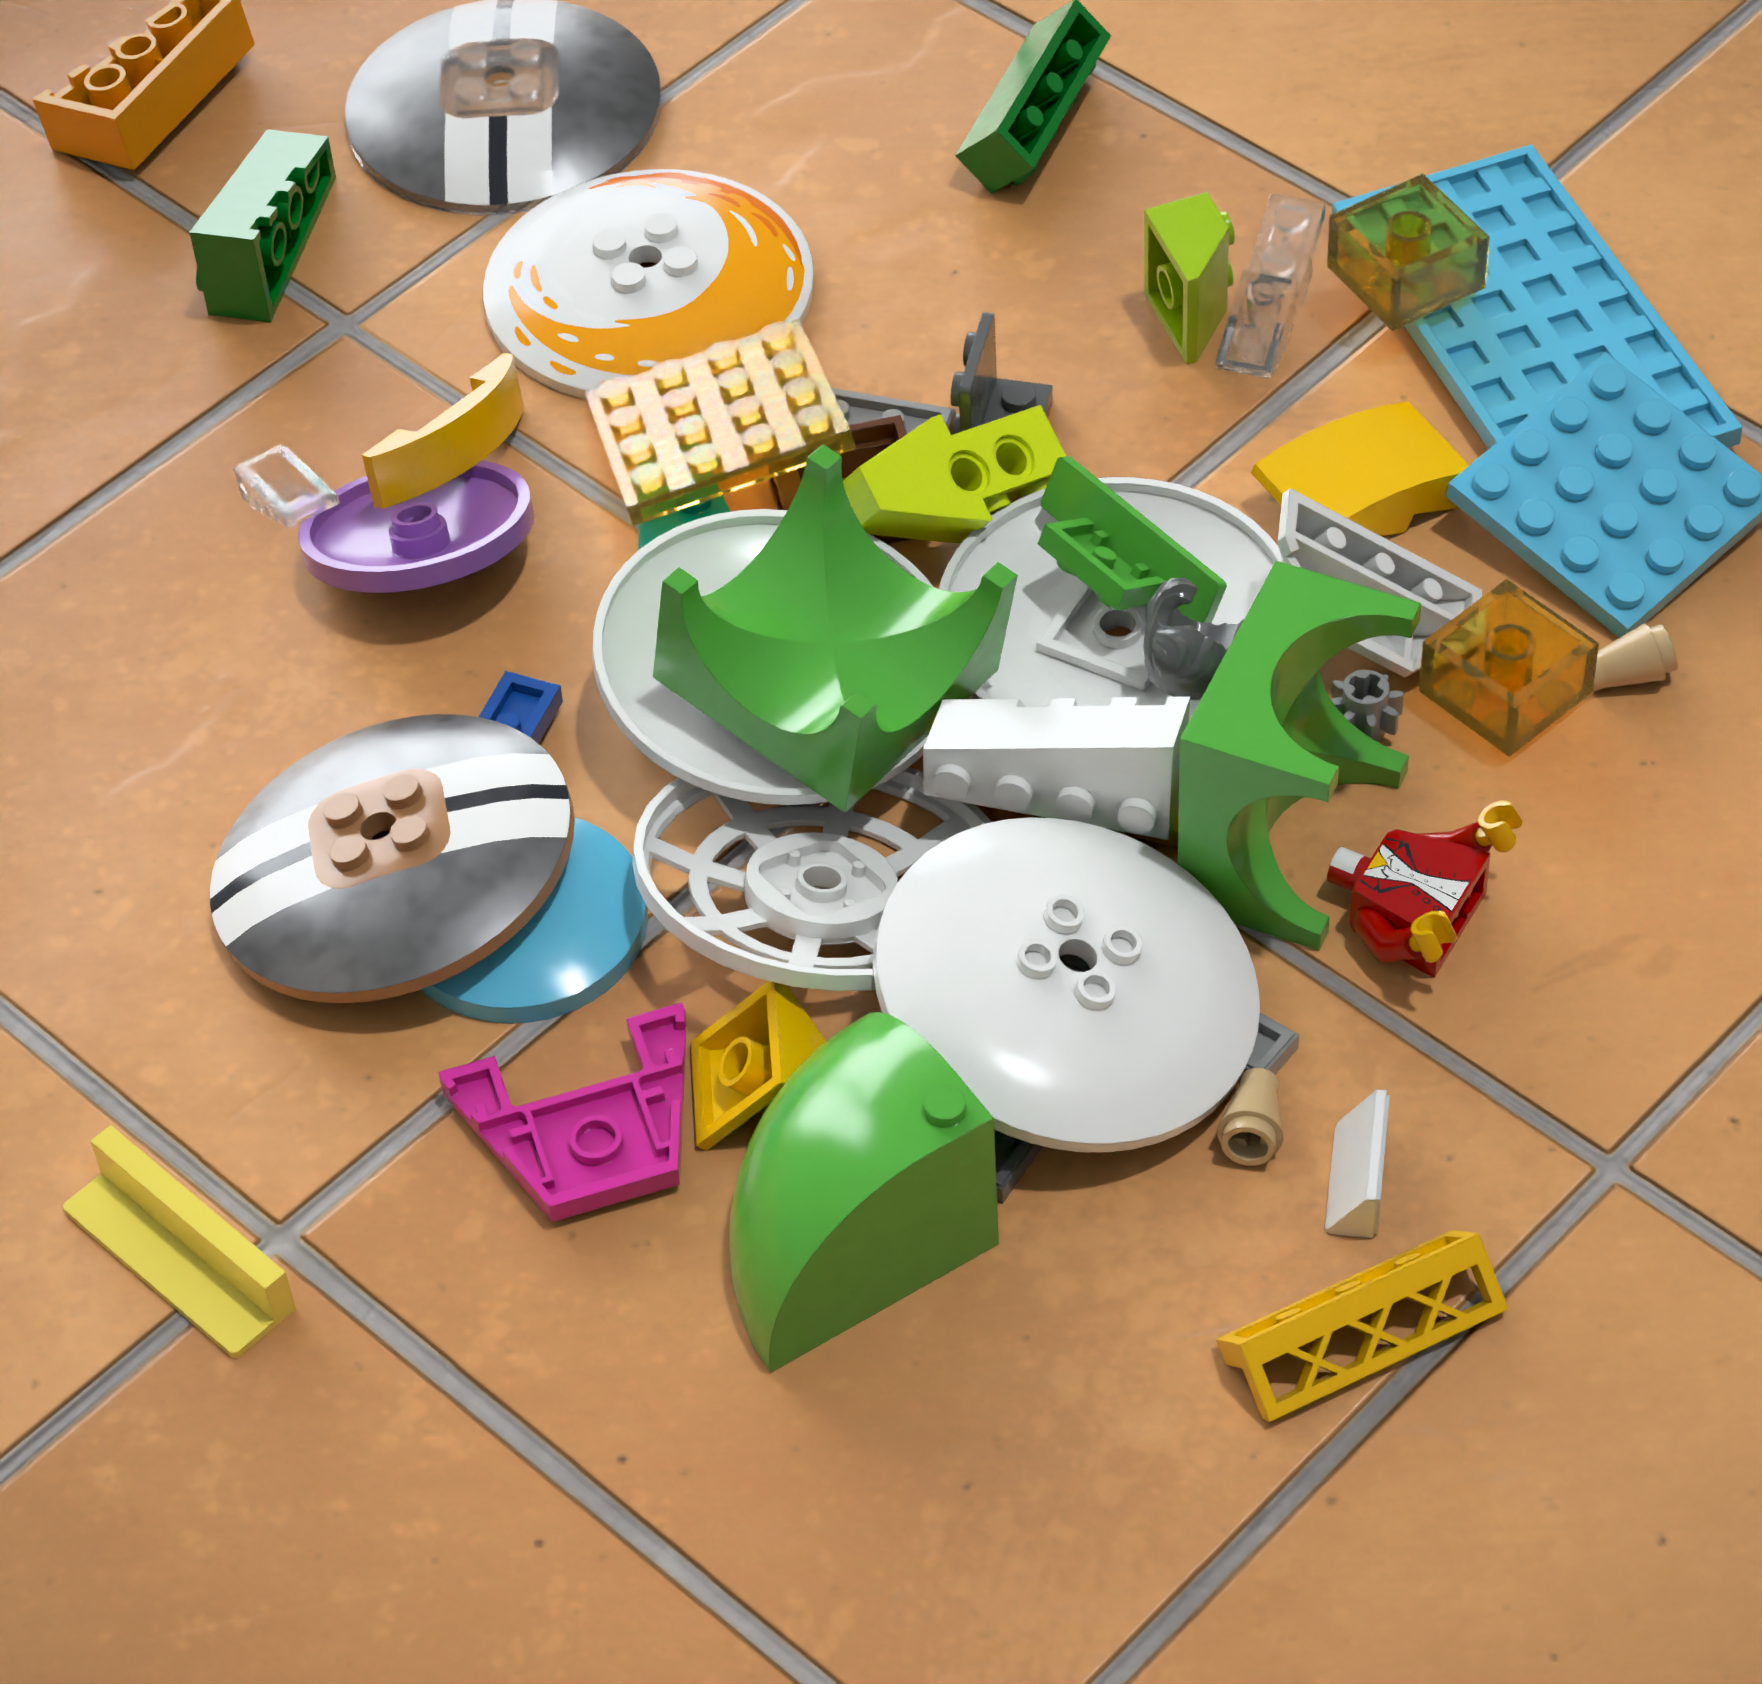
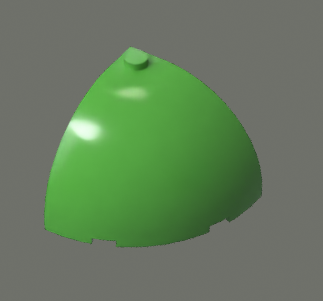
M871 1012L861 1017L818 1047L792 1073L769 1103L749 1141L740 1165L730 1215L729 1254L732 1282L741 1320L754 1349L770 1373L999 1245L994 1118L955 1070L927 1040L913 1028L889 1014Z

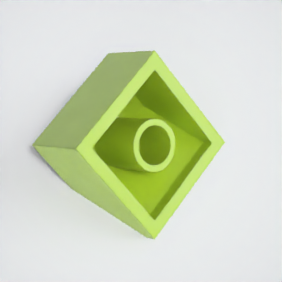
M1208 192L1144 209V295L1186 365L1198 361L1226 314L1228 287L1232 286L1234 281L1232 267L1228 259L1229 245H1232L1235 240L1234 228L1229 215L1225 211L1219 212Z

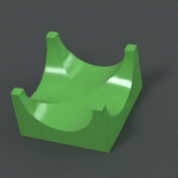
M822 444L807 457L798 490L779 526L761 551L736 577L720 589L704 596L700 595L698 580L680 567L662 581L653 678L846 813L929 735L942 700L968 699L998 671L1018 575L997 562L982 576L977 589L968 592H951L930 586L905 572L879 549L862 527L850 505L844 488L841 470L842 457Z
M1275 561L1180 737L1178 865L1188 871L1208 889L1225 909L1234 924L1320 951L1329 933L1330 916L1320 913L1307 905L1288 885L1275 860L1269 840V832L1281 814L1303 797L1329 802L1337 785L1365 783L1400 788L1408 772L1409 755L1395 751L1373 740L1348 721L1337 709L1326 692L1321 679L1320 668L1343 649L1368 638L1384 635L1411 638L1420 621V602L1279 561Z

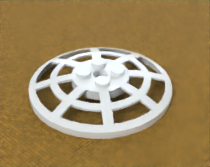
M910 767L872 789L905 799L935 814L944 821L919 839L888 822L866 814L853 812L854 805L846 813L830 802L828 807L787 806L754 812L747 801L718 795L677 778L666 785L646 806L636 827L632 865L636 886L647 908L659 922L688 947L720 965L758 979L793 987L828 991L876 990L873 974V951L876 933L886 903L898 883L897 877L906 873L923 854L940 842L962 831L982 824L992 823V821L975 804L923 795V772ZM712 795L715 796L731 819V821L710 833L697 847L694 855L659 839L662 832L679 814L698 801ZM788 826L824 827L822 833H796L776 838L769 830ZM848 832H857L877 839L896 849L897 852L884 857L870 846L847 838ZM743 838L756 850L749 859L746 872L714 862L725 849ZM652 858L689 874L688 885L691 899L701 915L700 917H683L661 895L652 880ZM707 881L744 892V898L749 909L721 914L710 897ZM768 927L783 936L795 939L792 952H787L763 944L742 932ZM713 935H721L729 942L744 950L728 945L723 941L713 937ZM856 942L872 953L871 955L850 958L818 957L820 947L823 944Z

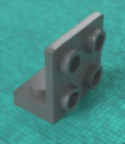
M982 312L977 331L968 332L966 335L963 350L965 370L964 372L956 371L952 381L951 406L959 407L960 412L955 418L953 434L1038 405L1042 406L1048 418L1053 403V385L997 378L995 314Z

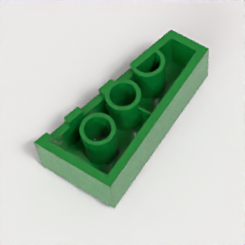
M267 129L190 230V238L197 264L196 285L199 291H203L208 315L263 322L272 321L336 179L328 136Z

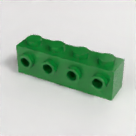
M1078 0L1070 1L1034 24L955 155L991 194L1010 182L1014 186L1020 185L1036 170L1038 160L1047 145L1056 136L1059 124L1077 100L1079 90L1086 78L1095 69L1096 61L1111 38V35Z

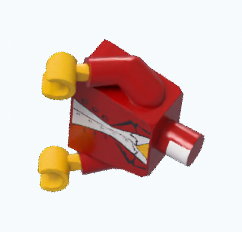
M1497 801L1487 806L1481 812L1478 822L1454 831L1417 834L1399 829L1388 831L1371 858L1340 847L1330 863L1327 881L1352 891L1349 925L1378 961L1382 963L1405 961L1425 974L1436 977L1486 895L1491 854L1488 851H1490L1492 845L1499 852L1512 850L1517 839L1512 829L1520 828L1523 821L1510 802Z

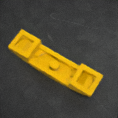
M503 353L471 376L470 382L473 392L419 431L413 432L398 429L362 455L374 507L384 509L405 502L453 480L481 462L506 440L518 424L524 407L513 354Z

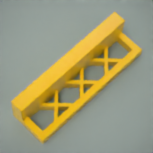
M1450 1230L1217 1338L1216 1341L1225 1364L1243 1369L1262 1420L1271 1422L1494 1317L1509 1308L1480 1234ZM1471 1267L1484 1301L1463 1311L1443 1304L1442 1302L1452 1276ZM1433 1285L1428 1297L1417 1293ZM1408 1298L1425 1307L1415 1333L1400 1339L1384 1332L1383 1328L1392 1304L1401 1299ZM1438 1312L1450 1316L1435 1323ZM1373 1313L1369 1325L1358 1321ZM1349 1326L1365 1333L1354 1362L1340 1367L1323 1360L1333 1331ZM1379 1340L1391 1344L1375 1352ZM1313 1341L1309 1353L1297 1349ZM1284 1354H1289L1305 1361L1296 1389L1275 1399L1262 1364ZM1319 1367L1331 1372L1315 1380Z

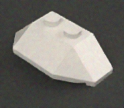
M1291 488L1282 494L1278 546L1283 563L1421 603L1420 621L1411 638L1387 635L1372 637L1347 647L1348 649L1403 677H1407L1479 638L1482 589Z

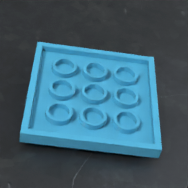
M1607 352L1602 353L1451 480L1446 492V497L1618 638L1649 621L1762 521V474Z

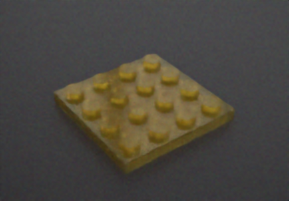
M799 319L787 323L776 322L769 324L753 335L735 341L717 342L704 352L681 360L670 359L663 361L652 370L626 379L615 378L608 380L600 385L599 388L585 393L633 526L805 467L807 457L822 444L837 454L856 449L850 428Z

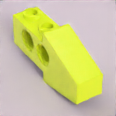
M1041 405L953 435L950 434L940 414L931 417L859 466L843 480V484L850 505L868 534L961 544L973 530L981 529L993 520L991 515L1001 508L1010 505V501L1046 489L1057 459L1065 457L1066 454Z

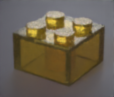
M1422 173L1329 215L1327 267L1390 330L1394 331L1484 289L1486 286L1490 237Z
M1505 579L1423 641L1419 692L1510 757L1593 693L1599 642L1513 582Z

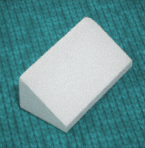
M1375 1090L1347 1113L1335 1127L1325 1230L1331 1235L1374 1239V1234L1378 1233L1390 1095H1386L1387 1090Z

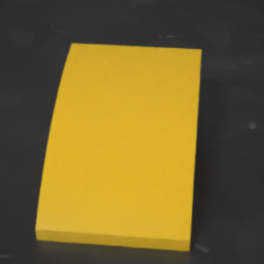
M1409 401L1359 411L1315 428L1257 461L1252 468L1251 474L1280 506L1282 494L1291 488L1366 529L1384 536L1406 533L1414 514L1458 508L1457 505L1446 497L1449 482L1465 470L1469 464Z

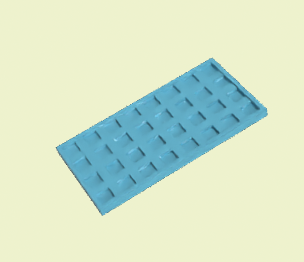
M1532 144L1332 203V222L1488 449L1604 352H1607L1727 448L1740 444L1743 428Z

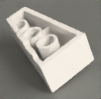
M1113 697L1110 706H1078L1076 698H1052L1049 705L1041 707H1025L1020 699L942 700L923 748V795L1045 818L1079 821L1111 830L1169 840L1179 810L1180 737L1189 722L1190 697H1168L1165 705H1140L1138 697Z

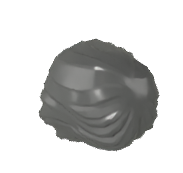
M1171 578L1168 582L1161 584L1150 598L1146 607V627L1143 642L1144 664L1150 681L1163 693L1173 697H1190V700L1193 701L1201 700L1243 620L1238 624L1223 623L1214 625L1209 622L1200 623L1191 620L1185 615H1181L1176 608L1183 604H1190L1198 588L1188 579Z

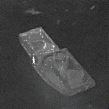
M1270 194L1248 270L1242 271L1215 361V369L1268 379L1273 377L1292 337L1313 274L1312 259L1325 218V202Z

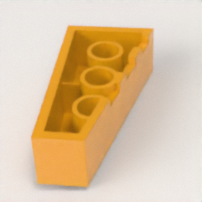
M174 0L146 19L149 29L145 32L128 37L123 35L109 45L111 55L92 69L83 63L67 75L70 84L62 90L53 94L52 91L46 89L33 98V103L51 149L135 170L255 45L241 1Z

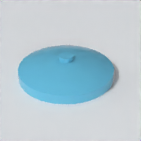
M574 817V838L568 861L554 890L539 911L519 932L485 959L463 972L421 990L435 1002L453 1012L477 1020L495 1023H528L547 1020L567 1014L591 1003L606 993L626 974L636 960L646 936L648 908L636 886L632 865L633 857L620 842L606 831L587 821Z

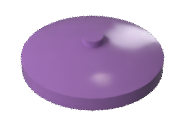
M481 461L453 480L429 492L384 509L374 507L367 476L361 477L340 487L319 501L304 517L299 528L298 539L306 568L316 579L323 583L356 592H402L447 583L475 573L500 560L526 538L534 523V509L529 487L521 475L500 464Z

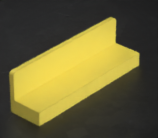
M112 1125L108 1126L90 1141L101 1174L63 1204L65 1214L231 1358L242 1356L296 1310L286 1272Z

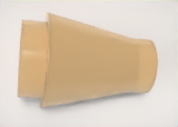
M1644 623L1597 652L1581 658L1585 678L1593 692L1610 687L1665 681L1667 673L1678 669L1677 657L1672 641L1662 624L1649 628Z
M1251 1068L1241 1075L1239 1086L1217 1127V1137L1223 1152L1229 1159L1242 1165L1256 1166L1266 1163L1280 1149L1283 1143L1278 1099L1279 1080L1274 1073L1267 1069Z

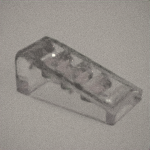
M284 444L276 446L233 468L242 499L253 509L288 529L340 504L337 494Z

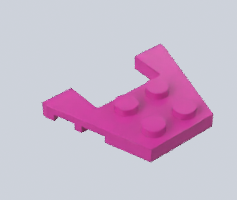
M682 1002L626 1018L628 1033L642 1069L639 1072L521 1106H513L510 1103L496 1058L492 1056L438 1072L443 1094L551 1222L680 1185L687 1035L686 1015Z

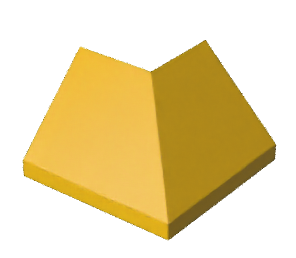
M767 981L691 1041L697 1147L707 1151L766 1110L771 1100L792 1073L818 1047L826 1042L787 985Z

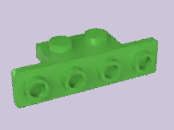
M1059 457L1041 499V507L1059 522L1045 524L1037 543L1057 560L1058 567L1064 572L1078 577L1096 592V596L1101 603L1116 610H1127L1132 607L1148 605L1150 598L1163 582H1168L1171 578L1188 579L1198 589L1190 604L1180 605L1176 609L1179 610L1181 615H1185L1191 620L1200 623H1212L1225 593L1226 582L1072 457Z

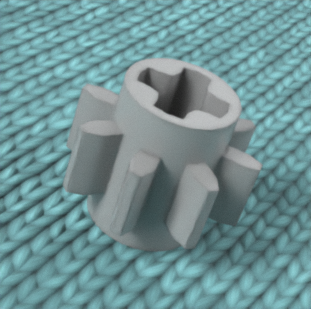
M1358 669L1349 674L1344 682L1334 680L1332 682L1331 700L1343 716L1356 728L1377 742L1384 737L1385 733L1391 735L1397 733L1398 717L1402 714L1404 694L1403 691H1389V675H1382L1373 670Z

